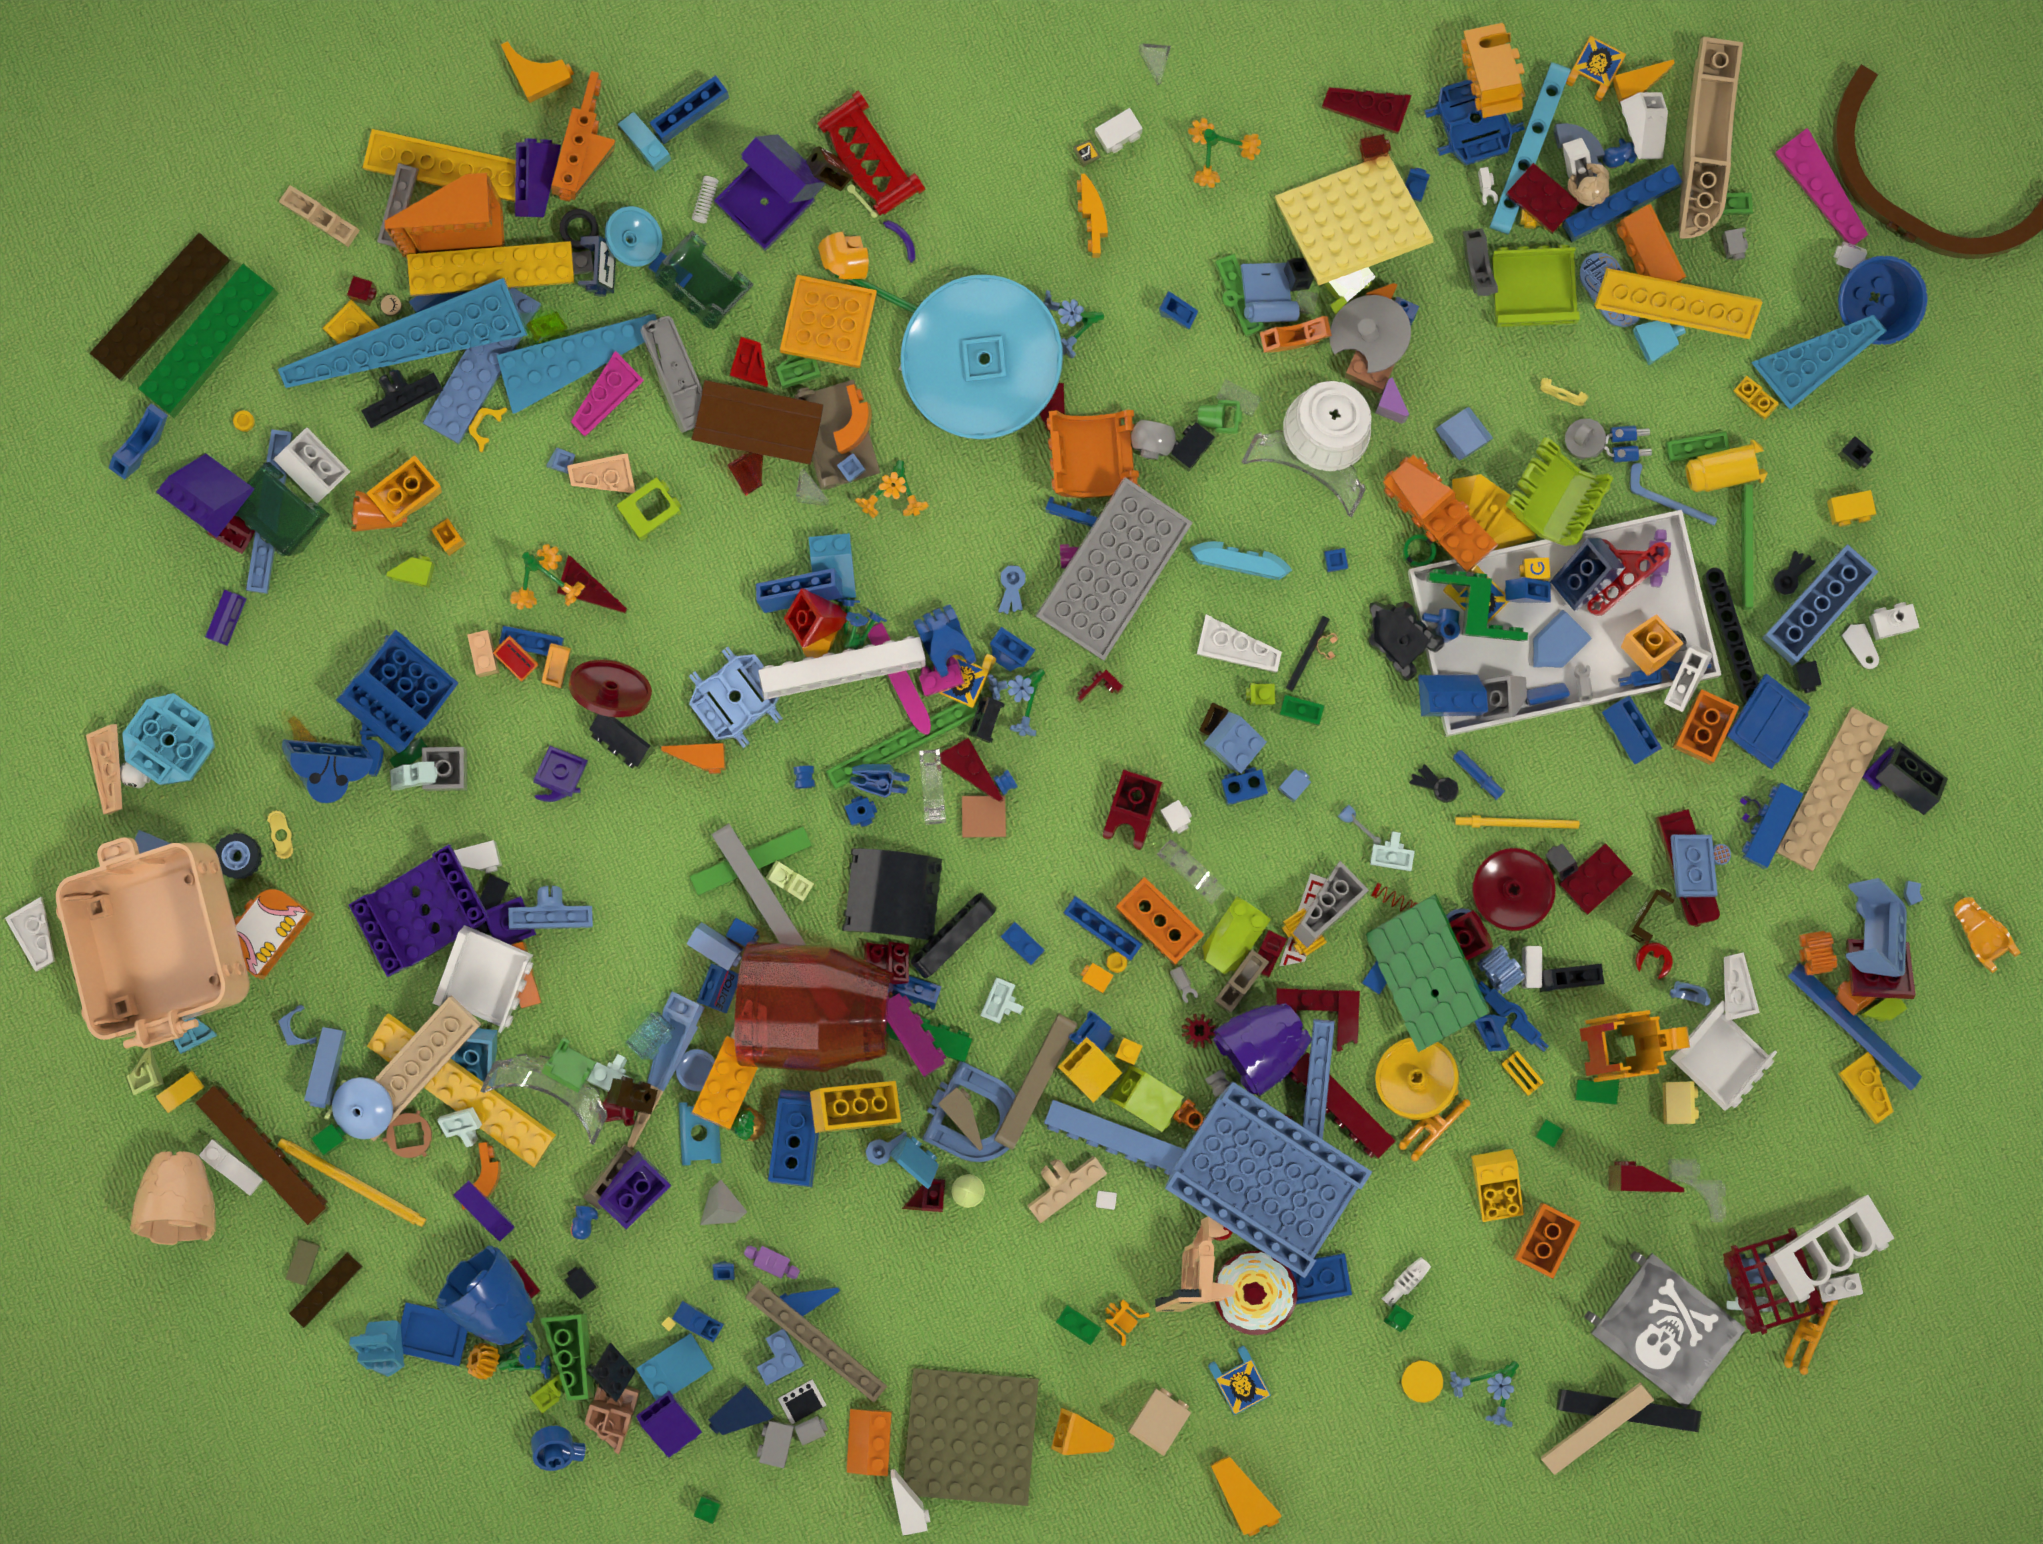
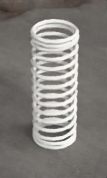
M704 176L703 186H701L696 207H694L695 210L691 217L694 221L707 223L706 218L708 216L705 214H709L707 211H710L711 205L708 204H712L711 201H713L710 197H714L712 195L715 194L716 188L714 187H718L716 184L719 181L716 178Z

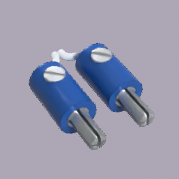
M1635 425L1610 427V434L1606 436V444L1609 437L1612 443L1636 441L1637 436L1650 435V429H1636ZM1638 446L1612 448V453H1610L1609 448L1604 447L1607 454L1612 456L1613 463L1638 461L1639 456L1652 455L1651 448L1638 449Z

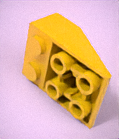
M1513 1149L1471 1156L1482 1222L1524 1215L1518 1164Z

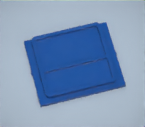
M1765 674L1726 736L1769 769H1772L1775 763L1780 761L1803 725L1811 707L1771 676Z

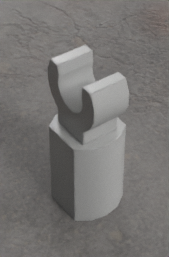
M1586 665L1585 673H1581L1578 666L1575 667L1574 675L1577 678L1580 702L1593 699L1591 680L1589 678L1591 671L1589 665Z
M1183 966L1170 971L1178 990L1183 992L1182 999L1185 1003H1188L1187 993H1193L1195 998L1198 997L1196 990L1190 987L1191 982Z

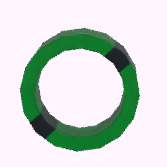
M1413 535L1408 538L1403 546V558L1408 565L1414 568L1429 565L1436 555L1435 543L1431 542L1426 535ZM1415 540L1425 541L1431 549L1430 558L1425 562L1412 560L1408 555V546L1411 542Z

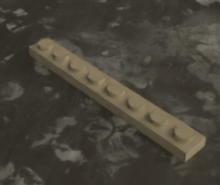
M759 1280L745 1296L747 1300L871 1401L875 1402L887 1387V1384Z

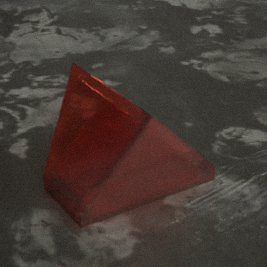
M749 452L727 465L745 496L763 485V455Z

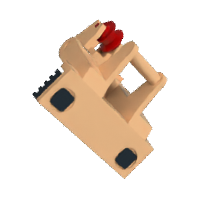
M1209 1216L1201 1219V1226L1192 1244L1185 1247L1182 1254L1181 1289L1173 1291V1295L1169 1297L1155 1299L1156 1312H1182L1199 1304L1222 1301L1234 1295L1235 1289L1232 1285L1213 1282L1215 1256L1212 1240L1224 1241L1231 1237L1232 1231Z

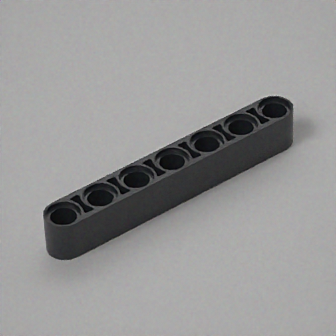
M1711 568L1703 575V585L1740 700L1746 705L1749 700L1746 692L1748 690L1754 692L1759 682L1724 573L1719 568ZM1709 574L1717 575L1718 582L1712 583L1709 580ZM1715 593H1721L1724 596V602L1716 601ZM1722 612L1730 615V622L1722 620ZM1728 632L1736 634L1737 639L1735 642L1728 639ZM1735 651L1742 653V661H1737L1734 658ZM1741 671H1746L1749 674L1748 681L1741 679Z
M1559 1389L1556 1410L1596 1416L1619 1398ZM1650 1403L1627 1421L1699 1432L1702 1411Z

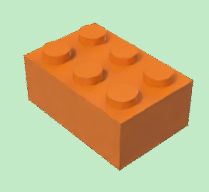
M1540 1203L1513 1260L1553 1279L1581 1222L1544 1203Z

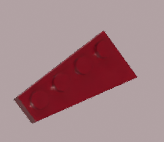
M1329 87L1322 108L1399 134L1412 95L1374 93V91L1363 92L1353 89Z

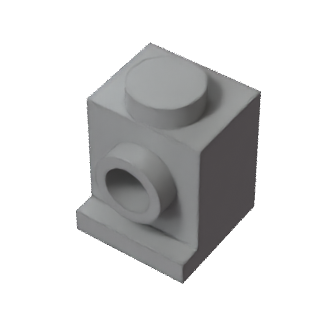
M1745 227L1728 230L1723 233L1722 240L1727 259L1733 258V261H1738L1745 258V253L1748 249L1746 237L1743 238V234L1746 232Z

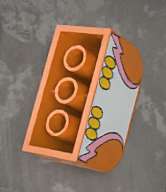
M276 889L263 891L254 900H249L244 907L246 911L241 917L237 916L234 919L246 969L256 978L263 980L315 915L294 897Z

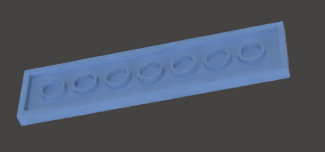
M510 288V293L527 330L541 307V303L515 288ZM522 337L467 348L423 424L460 444L477 411L480 410L501 374L497 355L514 351Z

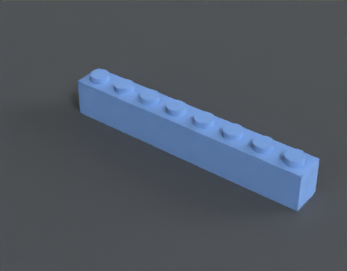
M1055 1100L1052 1101L1044 1124L1048 1125V1130L1059 1133V1130L1067 1132L1066 1136L1075 1140H1078L1079 1137L1087 1140L1086 1144L1096 1148L1100 1144L1105 1146V1151L1117 1155L1118 1152L1126 1154L1125 1159L1137 1162V1159L1145 1161L1144 1166L1156 1170L1157 1166L1165 1169L1164 1173L1167 1175L1171 1174L1175 1164L1185 1150Z

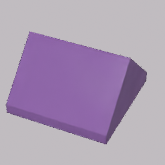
M1392 377L1388 379L1375 414L1402 424L1406 422L1409 413Z

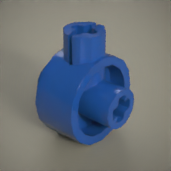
M560 1426L544 1427L531 1438L532 1458L535 1465L540 1469L556 1471L568 1466L572 1460L581 1462L585 1457V1443L573 1442L572 1435L566 1428Z

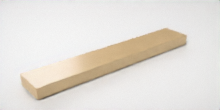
M1641 1382L1541 1456V1460L1554 1475L1653 1402V1396Z

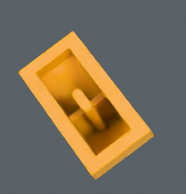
M448 518L431 529L449 556L466 545Z

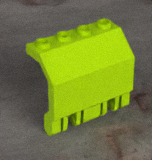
M1544 437L1536 453L1545 463L1537 458L1531 459L1520 478L1521 480L1517 484L1527 495L1525 496L1521 492L1514 490L1506 506L1539 537L1563 546L1575 545L1581 541L1585 528L1591 523L1594 512L1600 507L1603 496L1609 491L1613 477L1608 473L1593 475L1580 470L1561 453L1560 447L1555 442Z

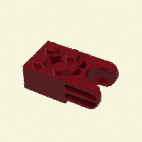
M1123 769L1103 831V838L1107 840L1113 838L1119 826L1129 824L1135 832L1133 845L1135 849L1141 850L1144 846L1164 783ZM1137 790L1141 791L1142 799L1135 802L1132 794L1134 792L1137 793Z

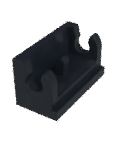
M981 697L968 735L986 743H992L993 738H991L1000 708H1004L1005 703L991 697Z

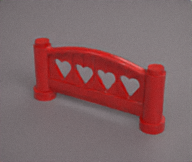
M858 90L852 94V98L819 119L820 121L817 125L823 133L827 131L830 134L838 158L854 176L852 178L853 181L876 201L873 207L881 216L917 192L920 194L926 189L915 173L907 177L864 114L863 111L868 109L869 105ZM857 127L853 139L849 143L845 142L844 136L839 134L841 128ZM853 144H868L863 158H855V152L850 150ZM880 160L872 176L867 175L866 169L861 166L863 161ZM891 177L884 192L878 191V186L873 184L874 178Z

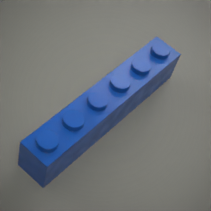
M1672 164L1606 198L1603 203L1597 204L1594 207L1590 206L1565 219L1562 226L1572 243L1679 188L1683 181Z

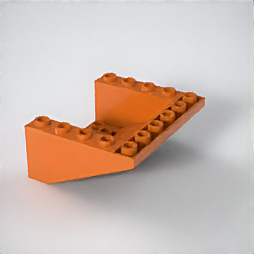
M487 173L465 174L384 221L385 230L406 259L408 254L505 247L503 204Z

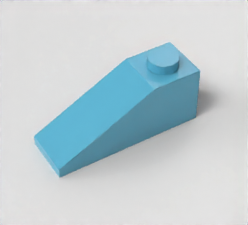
M634 112L618 123V126L655 172L671 160L668 151Z

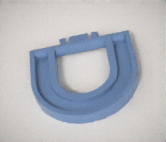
M960 1061L949 1084L947 1085L944 1082L940 1084V1087L944 1088L945 1092L938 1089L931 1105L937 1107V1109L929 1107L927 1111L933 1114V1117L922 1140L967 1161L984 1162L993 1160L1009 1150V1148L994 1141V1138L1016 1095L1001 1080ZM960 1085L990 1099L997 1106L1000 1113L999 1126L993 1135L981 1140L983 1146L981 1151L976 1148L968 1137L941 1125L946 1112L938 1103L956 1087L959 1088Z

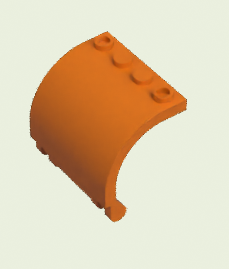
M1124 410L1117 413L1095 416L1064 415L1058 411H1049L1047 427L1050 430L1051 438H1049L1048 444L1050 450H1052L1050 467L1052 471L1054 470L1052 488L1056 494L1070 498L1111 497L1124 477L1138 485L1139 471L1134 470L1131 432L1135 426L1132 419L1134 417V410ZM1121 419H1124L1125 425L1121 426Z

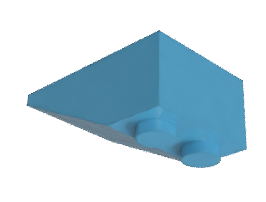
M850 533L809 537L812 572L835 568L842 579L843 598L839 599L856 598Z
M478 1028L451 1057L452 1060L492 1089L497 1054V1030Z
M905 1135L890 1152V1155L928 1189L939 1166L935 1161L937 1157L929 1150L924 1152L920 1148L922 1144L915 1137L912 1136L909 1139Z
M690 1333L636 1369L654 1398L658 1400L669 1390L672 1394L677 1393L714 1368Z

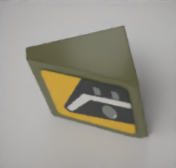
M1091 140L1073 147V152L1083 168L1101 158Z

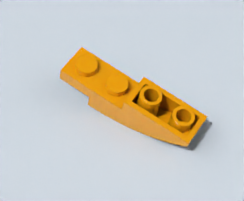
M1081 174V180H1077V192H1081V200H1078V212H1082V218H1090V220H1087V232H1091V240H1088V252H1092V258H1100V238L1108 237L1105 210L1096 188L1086 174Z

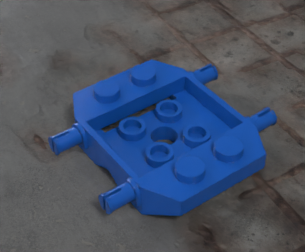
M1471 80L1442 87L1436 107L1424 110L1426 118L1440 115L1449 141L1448 145L1437 148L1438 155L1453 153L1465 166L1508 153L1512 134L1525 130L1523 122L1511 125L1506 113L1483 118L1481 110L1477 111L1474 100L1477 97L1472 95L1471 83L1473 82ZM1478 114L1481 117V121L1473 123L1470 120V115ZM1500 130V133L1462 144L1464 140Z

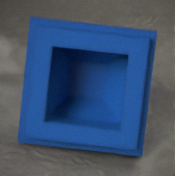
M726 1261L713 1264L714 1280H735L734 1264Z

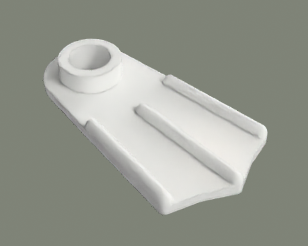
M1865 624L1850 625L1842 634L1843 639L1864 668H1875L1879 663V656ZM1866 657H1871L1873 663H1867Z

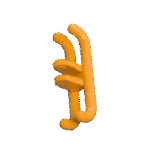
M1464 1099L1445 1119L1438 1114L1427 1119H1421L1401 1140L1399 1148L1405 1150L1425 1128L1430 1135L1411 1155L1412 1161H1418L1422 1154L1470 1106V1100Z
M1838 1300L1826 1303L1824 1316L1819 1318L1817 1325L1809 1322L1811 1316L1800 1320L1784 1358L1786 1368L1793 1366L1794 1355L1801 1339L1808 1341L1809 1344L1801 1360L1799 1372L1802 1375L1808 1373L1811 1358L1834 1306L1838 1304ZM1808 1303L1804 1313L1810 1311Z

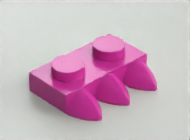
M951 656L947 660L946 665L949 675L941 678L935 667L933 672L926 665L921 668V676L919 678L926 697L965 684L959 663L954 657Z

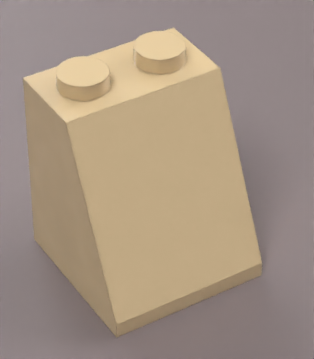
M1162 1387L1160 1390L1155 1388L1128 1428V1432L1164 1456L1191 1412L1187 1410L1190 1407L1180 1399L1178 1402L1170 1398L1172 1394Z

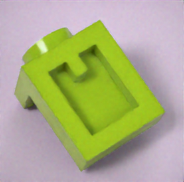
M1250 683L1249 688H1246V701L1250 700V706L1275 705V684Z

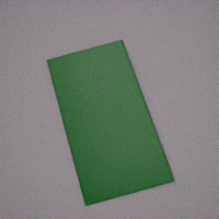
M420 737L402 752L390 758L389 761L394 768L410 765L422 756V748L428 747Z

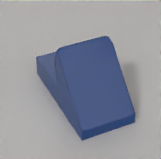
M1169 291L1159 308L1161 317L1170 318L1186 329H1190L1198 313V310Z
M1485 1015L1475 1021L1489 1052L1504 1051L1510 1046L1502 1029L1507 1021L1505 1017Z

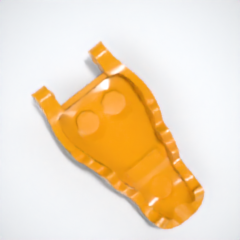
M1963 898L1954 905L1953 911L1962 924L1974 955L1991 973L1997 970L1993 961L2009 951L2014 957L2021 953L2007 928L1999 921H1996L1992 915L1982 910L1974 898Z

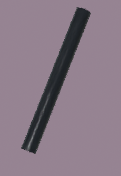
M1322 616L1286 686L1287 690L1293 692L1330 620L1329 618Z

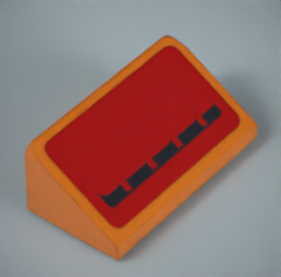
M510 635L493 651V654L521 682L539 665Z

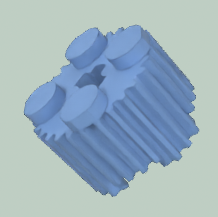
M1500 945L1483 957L1477 964L1482 972L1486 970L1485 974L1490 984L1497 991L1500 990L1504 994L1521 982L1525 976L1520 970L1521 966L1514 958L1510 960L1507 956L1508 952Z

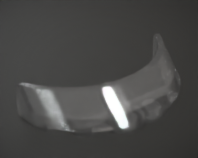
M1276 430L1274 434L1262 435L1261 432L1255 434L1242 463L1275 462L1301 470L1328 487L1341 501L1347 515L1353 516L1366 489L1365 485L1361 484L1355 475L1356 470L1352 465L1336 471L1315 469L1300 461L1292 453L1287 445L1288 443H1286L1284 431Z
M519 1054L515 1058L503 1061L500 1059L493 1063L480 1092L486 1093L496 1088L514 1086L544 1092L564 1103L577 1115L587 1131L590 1144H595L608 1117L607 1110L604 1109L599 1098L600 1093L595 1086L591 1087L586 1081L577 1093L542 1073L545 1063L550 1059V1057L540 1055L539 1058L527 1057V1054Z

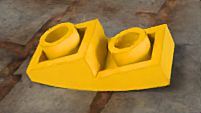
M1748 376L1733 390L1748 407L1764 420L1779 405L1776 400L1763 391L1760 385Z
M192 1070L158 1094L156 1098L167 1113H169L203 1089L204 1085Z

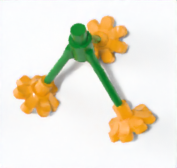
M1201 118L1200 123L1198 120H1194L1192 122L1194 128L1188 129V134L1194 135L1192 142L1197 143L1200 140L1202 145L1207 143L1206 165H1204L1203 171L1196 172L1193 181L1199 183L1200 186H1205L1207 183L1208 187L1213 188L1215 187V182H1220V176H1218L1216 171H1212V166L1210 165L1212 146L1216 145L1218 141L1235 144L1243 149L1241 151L1242 157L1254 160V154L1259 155L1261 151L1257 148L1261 145V140L1258 139V134L1245 135L1244 140L1240 141L1220 136L1213 131L1214 125L1212 123L1207 124V119Z
M902 460L896 462V466L893 467L890 476L884 475L882 477L884 482L879 484V490L875 495H871L868 500L864 498L854 500L863 508L862 511L866 514L869 513L872 518H875L879 513L874 508V504L878 501V497L884 490L885 497L888 498L892 494L894 499L900 497L899 492L907 493L909 505L903 510V516H910L912 513L914 516L920 514V511L929 507L926 501L923 503L917 502L915 496L912 495L904 475L905 468L904 461Z
M545 544L543 550L539 549L537 551V557L530 555L529 552L523 553L522 558L525 564L523 587H521L519 592L513 591L510 599L512 604L517 603V609L522 610L524 605L530 609L533 605L537 604L534 592L529 591L528 588L530 571L540 570L561 586V589L567 593L564 598L567 606L574 603L577 599L576 597L584 589L585 585L580 582L571 587L549 572L550 568L553 570L558 568L556 562L562 561V556L556 555L559 551L558 547L555 546L550 549V545Z

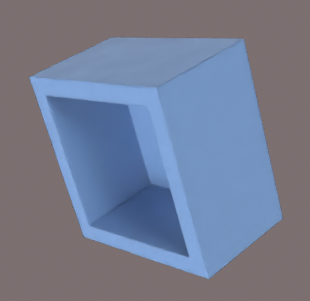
M1231 712L1226 715L1204 742L1224 764L1239 773L1244 771L1267 743L1241 716Z

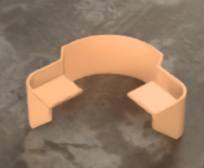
M1331 633L1330 635H1334V637L1330 639V641L1333 644L1338 640L1336 634ZM1317 643V650H1318V652H1319L1320 654H1323V655L1326 657V659L1331 660L1332 658L1335 657V655L1333 654L1332 651H1330V652L1328 653V655H1329L1330 658H1328V657L1325 655V653L1320 652L1319 649H1318V643Z

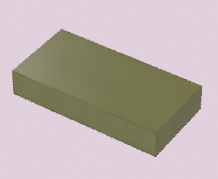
M299 1239L286 1280L304 1286L307 1285L320 1248L319 1245Z

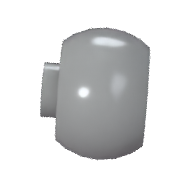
M1148 420L1138 421L1131 434L1133 448L1141 451V457L1158 460L1159 456L1170 454L1176 440L1175 431L1172 426Z

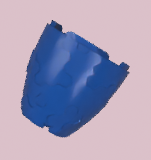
M487 1246L468 1261H461L447 1275V1282L436 1299V1306L452 1321L460 1324L465 1330L498 1345L510 1344L518 1339L527 1330L526 1323H531L535 1315L530 1295L527 1293L518 1272L501 1250L493 1246Z

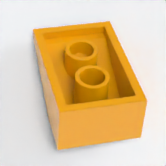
M414 455L366 494L393 525L427 505L441 494L442 490L440 484Z

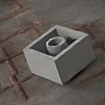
M422 748V762H434V767L437 768L436 782L422 785L423 790L467 791L466 748Z

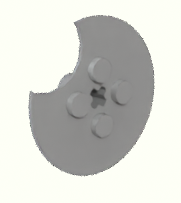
M1379 295L1362 296L1347 303L1337 313L1330 328L1332 334L1330 336V345L1334 355L1347 349L1360 351L1368 361L1367 373L1380 372L1393 366L1404 355L1411 339V325L1404 309L1392 299Z

